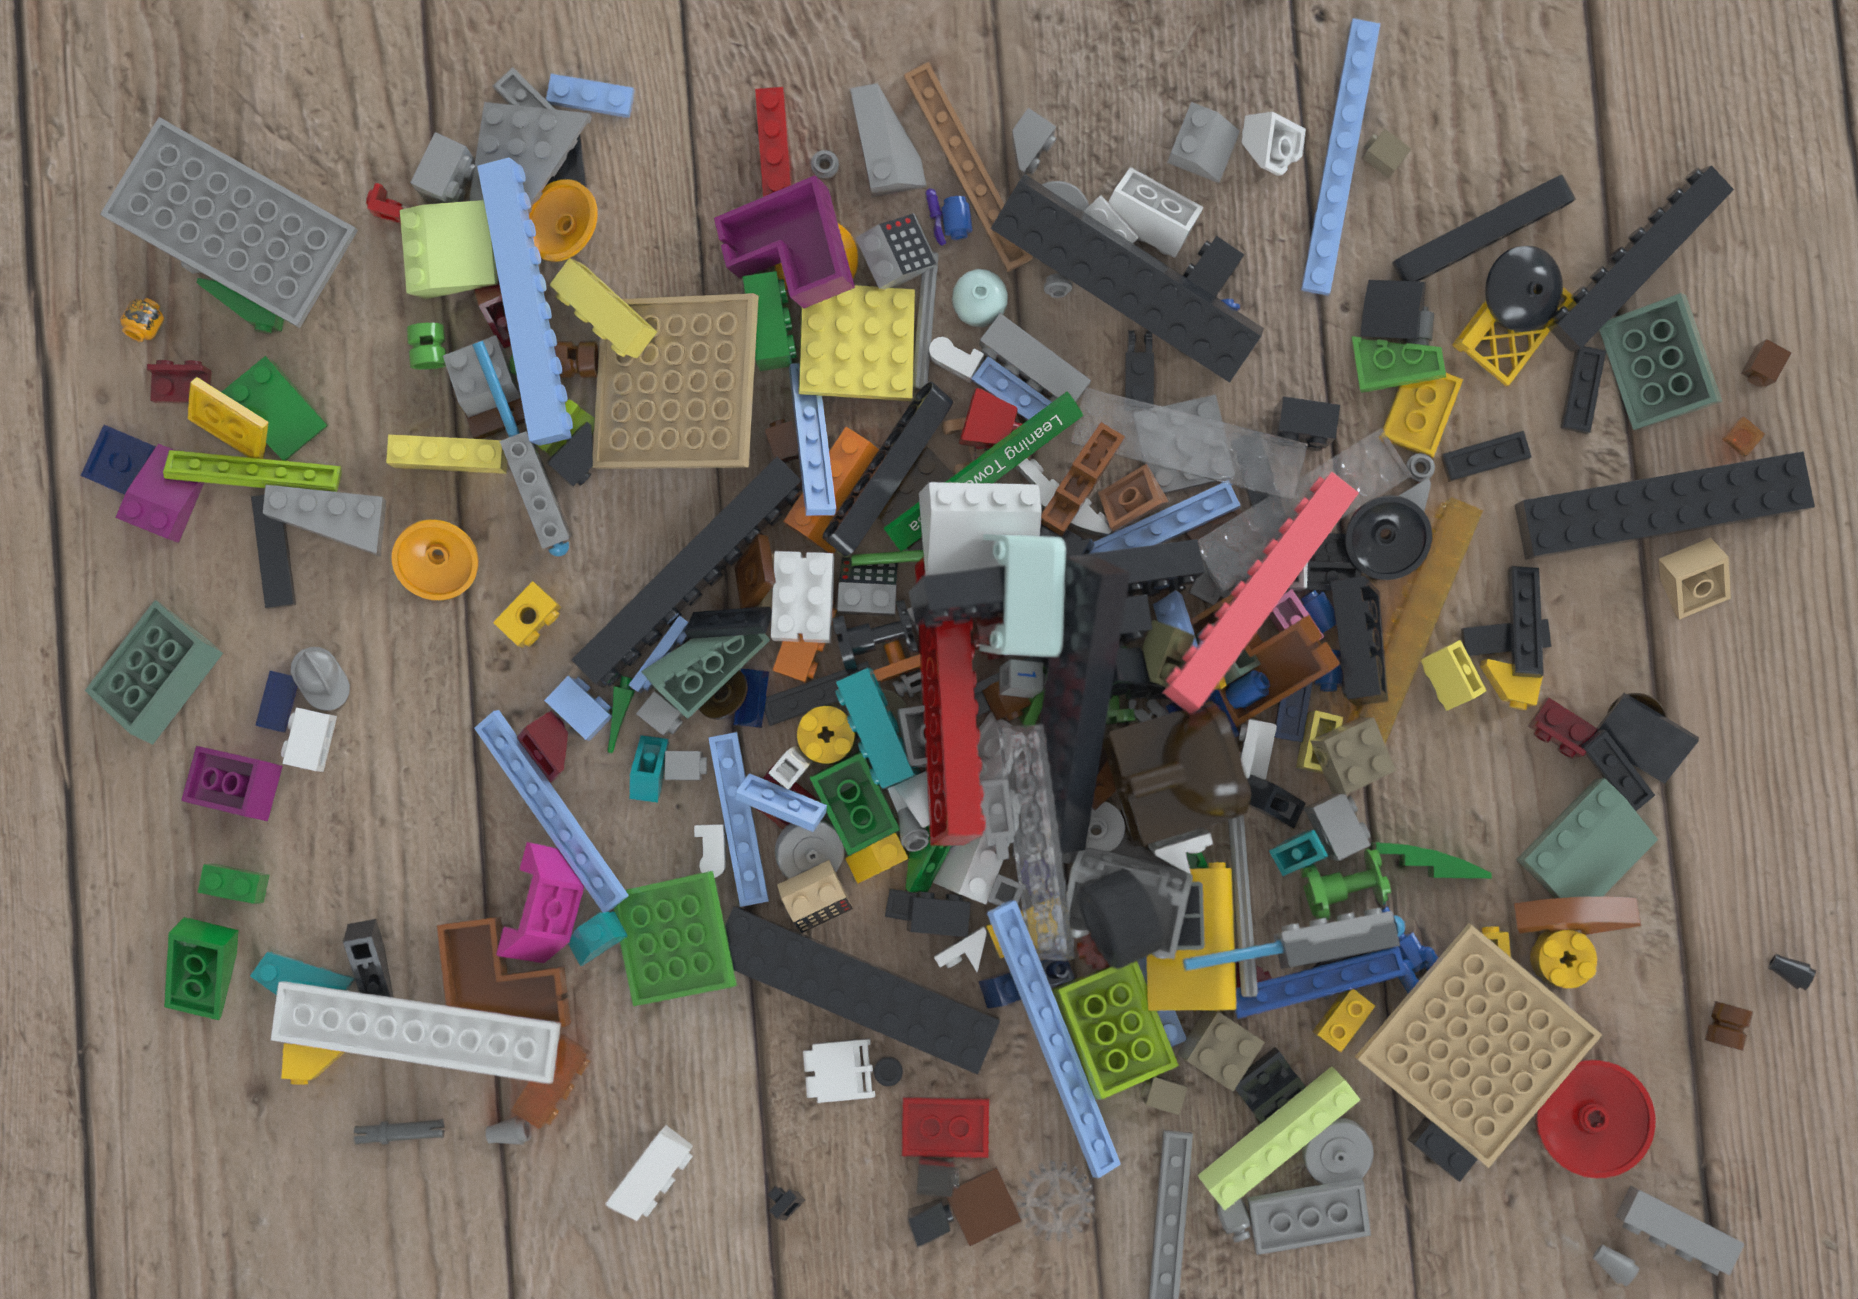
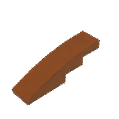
M1102 422L1098 425L1073 462L1071 469L1056 489L1053 498L1042 512V525L1063 536L1125 439L1124 435Z
M1568 897L1514 903L1519 934L1549 929L1550 934L1561 930H1580L1582 934L1589 935L1641 926L1637 898Z

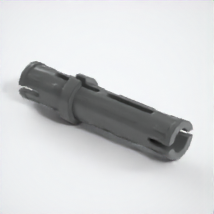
M444 1120L389 1124L388 1121H384L380 1125L355 1126L354 1133L366 1135L354 1136V1142L356 1145L381 1142L382 1145H386L390 1141L444 1138L445 1130H432L433 1128H445Z

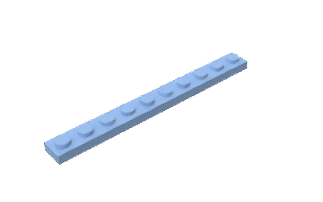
M1354 18L1351 21L1301 291L1329 296L1331 292L1380 23Z
M1009 900L987 912L1092 1177L1100 1178L1121 1165L1017 902L1016 900Z

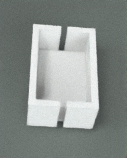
M775 551L774 574L776 583L773 586L771 638L773 641L799 642V633L803 634L805 642L831 643L835 560L833 553L807 552L806 558H803L801 552Z

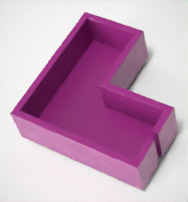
M816 175L714 218L719 240L723 243L721 249L726 268L739 279H743L742 276H749L781 263L790 298L803 309L855 288L829 189Z

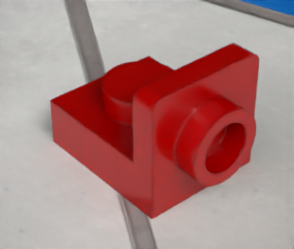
M375 183L373 190L371 189L367 194V209L375 217L401 224L400 210L403 209L402 204L392 199H386L387 190L382 184Z

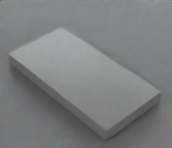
M1362 1178L1247 1197L1254 1247L1257 1255L1371 1236L1365 1187Z

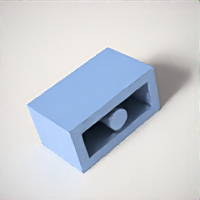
M567 676L544 701L585 740L590 741L612 718V714L608 711L611 706L600 696L595 699L588 692L591 687L579 676L576 679Z

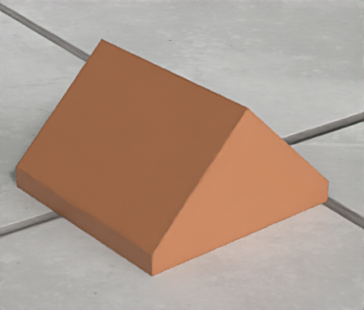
M1147 464L1098 492L1108 523L1113 532L1131 525L1169 502Z

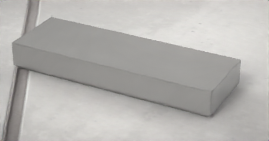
M513 67L493 85L495 91L509 105L554 109Z

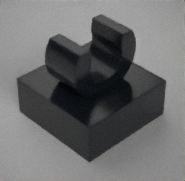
M775 1186L768 1193V1196L776 1203L769 1211L776 1219L786 1221L805 1201L799 1192L791 1189L785 1192L781 1187Z

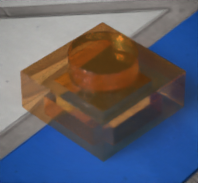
M1742 416L1722 440L1743 457H1746L1764 437L1765 433Z

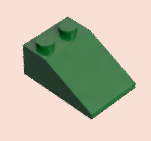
M264 356L222 391L229 398L268 421L266 443L282 461L288 460L328 427L279 366L267 356Z
M861 751L810 776V780L822 804L827 805L826 812L848 856L900 830L879 785H876L871 777V768Z
M187 917L181 919L168 933L165 1008L220 1020L237 956L239 930Z

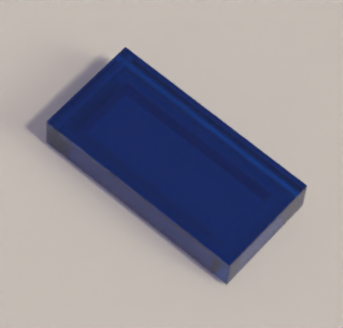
M741 669L740 671L747 679L748 690L743 704L735 712L733 725L762 728L769 671Z
M269 671L255 726L286 733L298 687L291 675Z

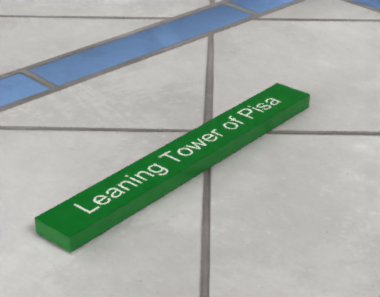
M1066 391L945 483L993 484L1083 417L1082 411L1071 394ZM920 502L883 528L900 552L922 537Z

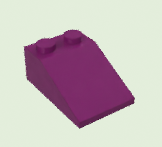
M158 444L126 491L115 518L179 543L205 482L165 479L163 475L169 450L173 449Z
M196 746L181 801L268 821L283 766Z

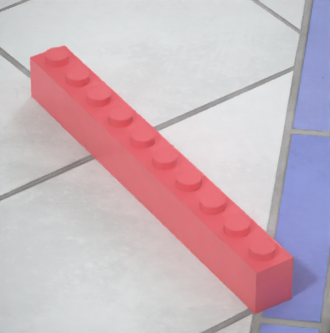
M1331 472L1324 479L1321 476L1316 479L1309 488L1313 492L1308 499L1306 497L1302 498L1294 508L1297 514L1293 520L1288 518L1278 531L1281 533V536L1276 541L1273 538L1262 551L1266 554L1263 560L1259 561L1257 559L1248 569L1247 574L1250 575L1245 583L1241 580L1233 589L1231 595L1234 598L1230 604L1225 602L1215 613L1214 616L1218 618L1215 624L1212 626L1209 623L1198 637L1202 641L1197 648L1192 645L1182 657L1185 663L1181 669L1176 667L1165 680L1169 685L1163 693L1189 714H1192L1202 706L1359 494L1335 473Z

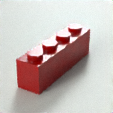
M783 87L755 89L763 197L792 185L786 100Z

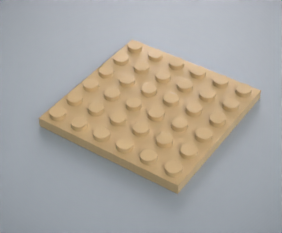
M751 293L622 299L651 325L657 333L638 358L629 355L625 357L620 356L611 349L610 346L613 343L608 339L600 338L592 468L749 467L758 295Z
M1468 923L1355 1057L1489 1168L1599 1040L1602 1034L1473 925Z

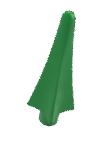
M621 676L620 685L613 686L612 721L607 749L610 754L614 752L623 720L636 691L635 689H630L629 684L633 678Z

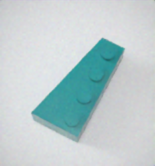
M866 668L837 681L836 683L839 688L835 690L837 698L842 706L845 704L850 713L847 716V721L852 731H857L861 742L858 743L863 757L865 759L869 757L873 767L870 769V774L876 785L880 784L882 789L921 774L919 767H911L908 761L903 739L897 735L900 732L898 722L893 713L886 710L888 701L873 670Z

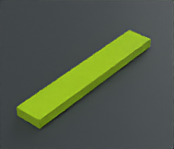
M169 450L163 471L165 479L258 488L272 485L338 492L342 474L341 466Z

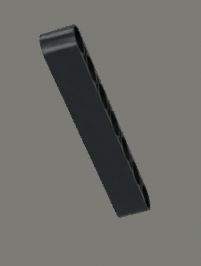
M1563 174L1406 253L1393 261L1392 265L1401 281H1422L1574 202L1576 198Z
M933 382L926 383L919 390L825 529L822 538L843 556L850 555L858 547L950 410L953 399Z

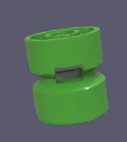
M417 323L406 328L408 344L413 347L409 350L410 367L418 370L445 367L443 355H446V349L441 346L445 342L444 325L440 323ZM433 343V345H420V344Z

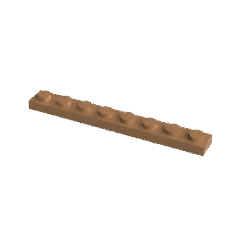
M927 62L905 73L904 79L1007 273L1031 261L1032 255L990 229L1005 204L930 63Z

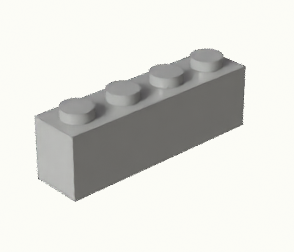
M1001 313L980 339L979 346L982 347L981 352L986 357L989 356L993 360L998 359L1005 364V369L1017 377L1018 375L1027 381L1026 384L1037 392L1044 393L1050 398L1051 402L1067 391L1077 403L1091 383L1089 378Z
M1631 1185L1616 1215L1617 1218L1624 1221L1623 1228L1637 1235L1642 1230L1650 1235L1649 1241L1664 1249L1667 1244L1677 1248L1674 1254L1690 1262L1693 1257L1702 1261L1701 1267L1715 1275H1718L1719 1271L1730 1275L1744 1246V1243Z

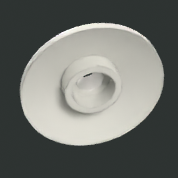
M1104 802L1096 811L1092 809L1086 848L1111 852L1121 843L1124 837L1125 824L1121 813L1116 807ZM1094 828H1099L1102 832L1099 835H1093L1091 831Z

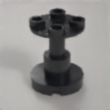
M904 600L896 601L900 621L870 628L869 623L847 629L843 615L832 618L846 673L858 670L854 656L876 651L875 645L905 637L910 656L918 654Z

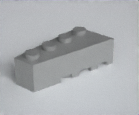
M266 485L263 514L267 517L381 557L387 502L383 497Z

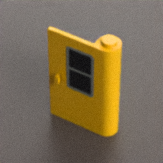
M1225 862L1208 863V868L1190 869L1193 879L1175 958L1161 959L1153 954L1146 956L1148 1011L1237 1009L1235 962L1185 971L1183 967V959L1235 950L1232 868H1226Z

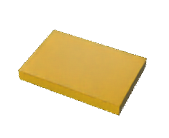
M1446 373V378L1399 386L1379 439L1417 454L1423 453L1433 458L1463 379Z
M196 377L190 383L187 419L247 457L263 459L268 421Z

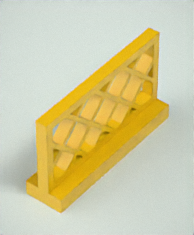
M1564 287L1562 294L1564 301L1557 310L1563 306L1567 307L1573 301L1571 299L1572 294ZM1485 300L1453 342L1452 346L1459 352L1464 351L1502 384L1509 386L1548 335L1550 330L1547 327L1554 320L1551 318L1542 330L1514 333V331L1508 329V334L1495 335L1494 323L1496 320L1490 313ZM1527 335L1529 347L1525 352L1516 353L1515 336ZM1508 337L1510 354L1497 355L1496 339ZM1481 340H1490L1491 356L1483 357L1474 350ZM1511 357L1512 370L1506 376L1499 370L1498 359Z

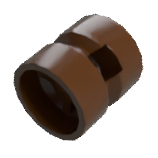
M557 341L554 349L556 357L559 358L562 366V373L559 374L560 378H574L575 374H579L581 378H597L599 352L596 341H580L578 345H574L572 341Z
M1715 1001L1711 1014L1715 1021L1713 1024L1708 1025L1705 1040L1744 1051L1747 1039L1744 1029L1750 1027L1753 1011Z

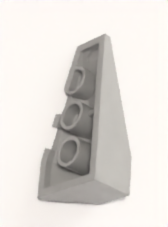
M878 83L850 88L871 197L926 187L921 158Z

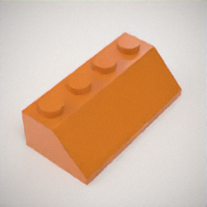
M848 427L844 428L829 451L836 504L835 514L879 451L870 441ZM802 492L784 519L785 526L825 552L833 553V555L836 552V549L822 538L825 529L835 515L806 516Z

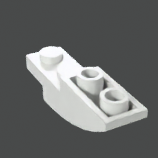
M1026 458L1016 466V469L1030 484L1039 485L1041 509L1044 511L1053 498L1059 484L1054 479L1049 481L1042 474L1044 469L1036 460L1031 459L1029 461ZM1087 498L1069 526L1091 535L1108 536L1112 529L1109 527L1107 517L1102 512L1096 514L1090 507L1091 501Z

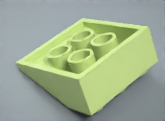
M484 200L425 204L400 210L407 294L429 299L498 285L497 268Z

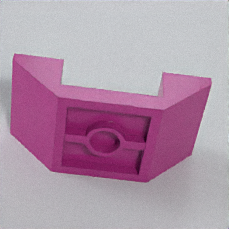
M527 842L519 870L532 874L533 877L519 929L503 928L496 955L546 963L570 942L584 885L558 848Z

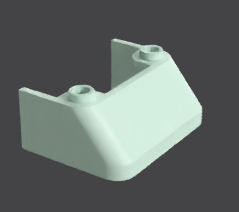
M983 534V540L996 541L993 546V555L1000 565L1006 566L1004 624L997 625L991 632V645H980L979 651L1008 655L1057 656L1062 647L1065 575V545L1063 540L1059 537Z

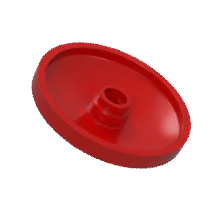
M1591 1059L1581 1060L1535 1113V1123L1540 1141L1553 1160L1577 1175L1601 1179L1623 1174L1642 1160L1654 1138L1656 1116L1652 1099L1647 1089L1636 1076L1617 1064Z

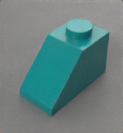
M640 735L630 772L629 799L658 803L664 780L665 751H668L669 739Z
M1305 830L1269 850L1282 876L1328 856L1314 830Z
M614 911L600 912L576 928L571 935L568 945L579 965L583 966L628 937Z

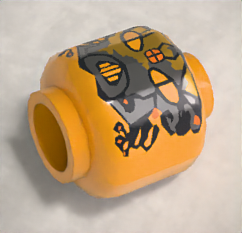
M145 298L144 301L137 299L131 301L120 318L121 325L123 326L122 331L128 337L138 342L153 339L164 322V316L159 310L160 306L148 298Z

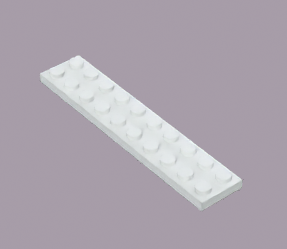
M283 981L278 983L271 1040L542 1083H552L561 1023Z

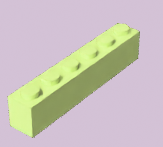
M1331 1066L1197 1176L1221 1207L1226 1210L1358 1103L1360 1099L1346 1080Z

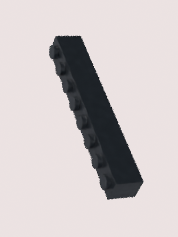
M1712 165L1701 170L1699 167L1694 169L1685 178L1687 183L1682 188H1676L1667 196L1666 200L1668 203L1663 208L1658 207L1648 216L1649 222L1644 228H1637L1628 237L1630 242L1624 248L1621 246L1609 257L1611 262L1605 268L1604 266L1600 267L1591 275L1590 279L1592 281L1586 288L1584 286L1579 288L1571 296L1573 301L1567 307L1563 306L1552 316L1554 321L1547 328L1569 351L1581 349L1732 193L1734 189Z

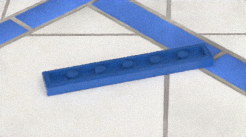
M1399 946L1258 982V994L1255 997H1243L1241 995V987L1236 988L1237 1009L1234 1011L1236 1018L1240 1019L1407 975Z

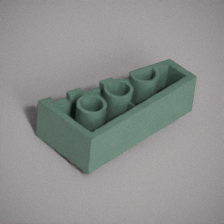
M766 634L691 639L641 672L688 719L762 649L770 639Z

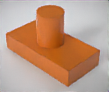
M900 641L890 642L883 646L890 665L873 670L878 682L882 683L899 677L900 674L921 669L920 654L906 659Z

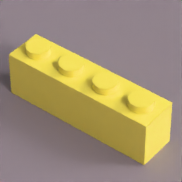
M569 258L550 283V286L558 292L555 296L565 305L570 306L571 304L576 309L574 314L586 323L589 321L594 326L592 331L600 338L608 339L613 343L610 346L611 349L622 357L629 355L638 358L657 333L651 325L590 269L578 261Z
M388 435L386 463L393 468L507 474V459L500 444L502 440Z

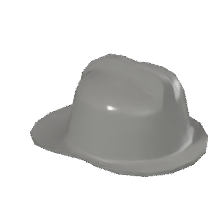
M309 647L301 650L294 657L291 663V675L305 699L313 707L319 710L331 711L339 708L346 702L350 684L335 657L328 650L320 647Z

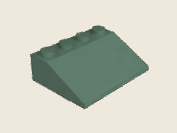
M1679 293L1612 318L1601 327L1600 333L1633 430L1722 402L1686 295Z
M154 600L85 691L129 734L153 745L223 655V652L177 615Z
M1605 778L1594 779L1516 860L1554 898L1603 897L1651 848L1658 838L1630 803Z

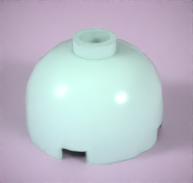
M976 269L969 271L959 278L953 288L952 304L955 312L961 321L970 326H988V324H992L1000 313L1003 315L1007 308L1008 293L1006 286L997 274L989 270Z

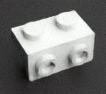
M1249 719L1248 724H1242L1239 741H1244L1240 756L1247 778L1251 774L1261 779H1266L1277 727L1276 724Z

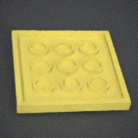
M854 285V289L803 309L801 307L798 394L898 401L912 400L915 289L887 288L884 290L879 289V287Z

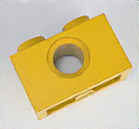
M532 581L493 623L517 646L523 648L527 645L530 647L539 638V630L545 624L550 626L559 617L560 613L558 610L561 606L537 583ZM534 609L536 612L535 621L531 624H525L523 620L524 613L527 610Z
M1354 989L1341 992L1312 1032L1335 1050L1342 1052L1375 1008V1005Z

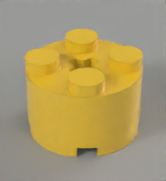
M820 706L810 710L802 717L797 730V740L802 752L809 759L820 764H834L849 755L855 744L856 732H853L850 728L847 715L843 711L832 706ZM823 728H828L830 732H834V736L830 737L829 743H825L824 739H819V734L823 733Z
M1547 930L1538 937L1534 947L1532 946L1530 961L1535 974L1546 983L1562 988H1576L1585 984L1595 975L1597 954L1592 942L1582 933L1573 930H1561L1550 934V931ZM1567 954V959L1564 963H1561L1560 958Z

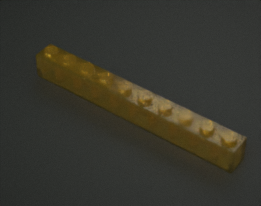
M1453 497L1446 500L1445 503L1440 502L1434 515L1438 520L1434 529L1432 528L1430 551L1424 562L1416 569L1412 581L1407 580L1401 594L1405 596L1401 607L1396 606L1390 620L1394 622L1390 633L1386 631L1383 636L1389 701L1359 705L1358 710H1353L1347 721L1348 723L1359 717H1374L1385 744L1483 513V510Z

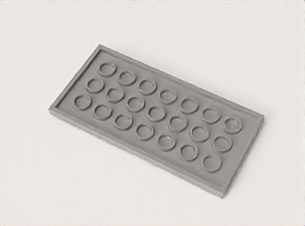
M160 117L100 213L101 216L298 328L302 326L358 232L350 224Z

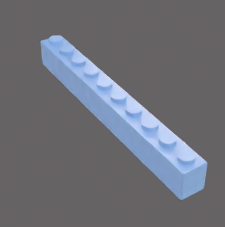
M510 157L478 165L529 442L541 446L570 439V429L573 428V423L565 407L567 392L560 381L559 374L562 373V366L559 358L556 357L554 346L557 345V339L549 323L552 313L548 302H545L543 292L546 291V282L539 271L538 264L541 263V256L538 248L534 245L533 237L536 236V230L533 221L529 218L528 209L531 208L528 194L524 192L523 182L526 180L524 170L521 165L517 164Z

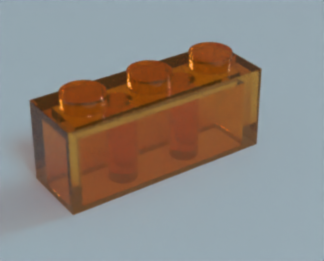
M560 1034L553 1082L529 1081L511 1109V1112L538 1129L544 1127L546 1123L551 1126L560 1110L556 1109L561 1099L566 1101L575 1088L572 1081L577 1074L582 1076L591 1061L587 1057L591 1051L566 1035Z

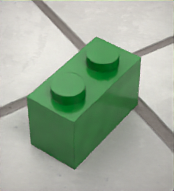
M203 864L197 893L251 904L264 903L270 875L219 864Z

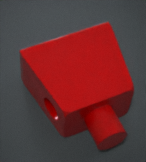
M976 388L971 398L959 444L990 449L1022 425V423L1015 422L1018 408L982 389Z

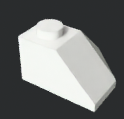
M1274 112L1246 115L1242 131V144L1261 168L1277 176L1283 175L1288 170L1287 166L1291 162H1296L1302 157L1306 129Z

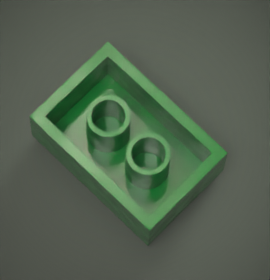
M777 271L742 276L745 294L754 293L759 296L755 360L759 371L790 367L792 358H796L797 353L793 335H788V331L793 330L789 308L783 306V303H788L784 279L779 280Z

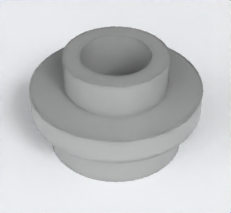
M822 150L812 157L811 169L817 177L828 179L837 173L839 161L833 152ZM823 161H827L830 163V167L822 169L820 164Z
M1052 274L1046 278L1044 291L1051 297L1061 298L1072 290L1071 281L1062 274Z
M1415 454L1406 463L1407 475L1414 481L1422 482L1427 478H1431L1434 474L1435 464L1432 458L1426 454ZM1417 463L1424 466L1423 473L1416 471L1415 465Z

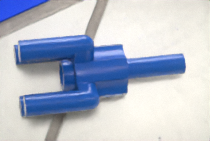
M1388 906L1381 909L1382 913L1390 911ZM1403 932L1398 939L1407 975L1398 979L1407 994H1409L1419 982L1414 973L1424 967L1428 971L1438 960V956L1432 947L1421 946L1414 932L1407 935Z

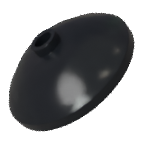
M1534 246L1514 247L1500 255L1490 268L1485 285L1487 306L1494 319L1503 327L1517 332L1533 331L1545 325L1557 311L1563 294L1562 275L1556 261L1549 253ZM1534 285H1536V293L1533 292Z
M1395 495L1377 497L1363 504L1351 517L1345 533L1346 550L1353 564L1367 576L1381 580L1398 579L1415 571L1426 559L1432 544V528L1425 512L1413 501ZM1383 529H1389L1390 532L1387 536H1380Z

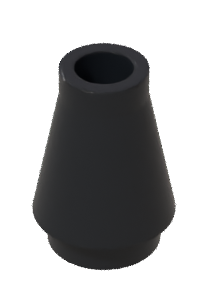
M1778 954L1772 957L1768 969L1774 971L1797 990L1799 988L1807 990L1816 974V970L1811 968L1810 964Z

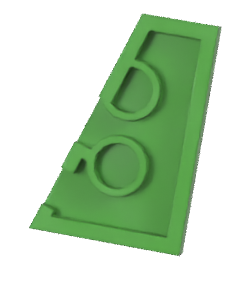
M1352 336L1361 393L1446 378L1442 347L1411 343L1398 344L1390 343L1387 340L1377 339V341Z

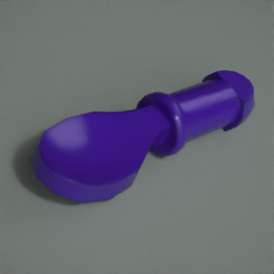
M930 188L925 192L930 211V219H935L934 237L937 243L942 246L946 244L941 227L942 211L936 191Z

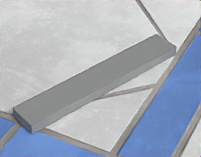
M1163 1130L1148 1299H1179L1193 1140L1192 1132Z

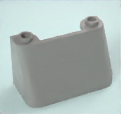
M1085 848V850L1078 851L1071 869L1060 932L1067 933L1074 938H1081L1089 934L1078 903L1079 889L1120 869H1127L1142 884L1160 920L1164 942L1162 949L1153 953V955L1161 959H1174L1192 884V875L1179 868L1095 848Z

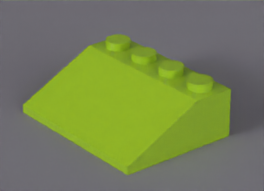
M1137 961L1121 969L1109 966L1051 989L1095 1099L1107 1098L1179 1066L1158 1012L1148 1011L1147 984Z

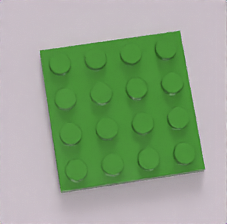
M713 871L625 890L629 896L613 908L628 935V937L620 941L633 1006L737 986Z

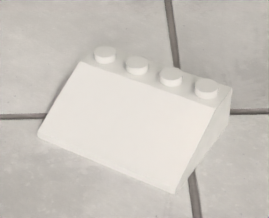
M929 482L919 493L926 576L1002 566L993 555V546L996 541L983 540V534L1040 536L1042 512L1039 485Z

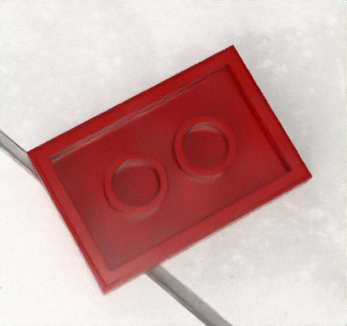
M903 1097L902 1156L988 1158L989 1098Z

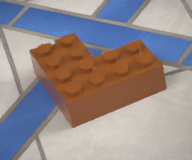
M1230 595L1190 620L1195 636L1209 623L1212 625L1218 620L1214 616L1215 613L1225 602L1230 604L1234 596ZM1307 615L1265 642H1262L1256 632L1244 649L1249 657L1256 655L1261 663L1252 670L1263 673L1269 680L1270 687L1267 696L1247 708L1235 709L1229 703L1225 693L1231 683L1222 689L1214 690L1236 726L1305 687L1340 664L1328 643H1320L1319 639L1323 636L1310 615Z
M501 916L437 925L446 1006L561 1023L560 1027H566L571 1024L568 998H562V994L568 992L565 966L507 973L506 957L496 955L503 931Z

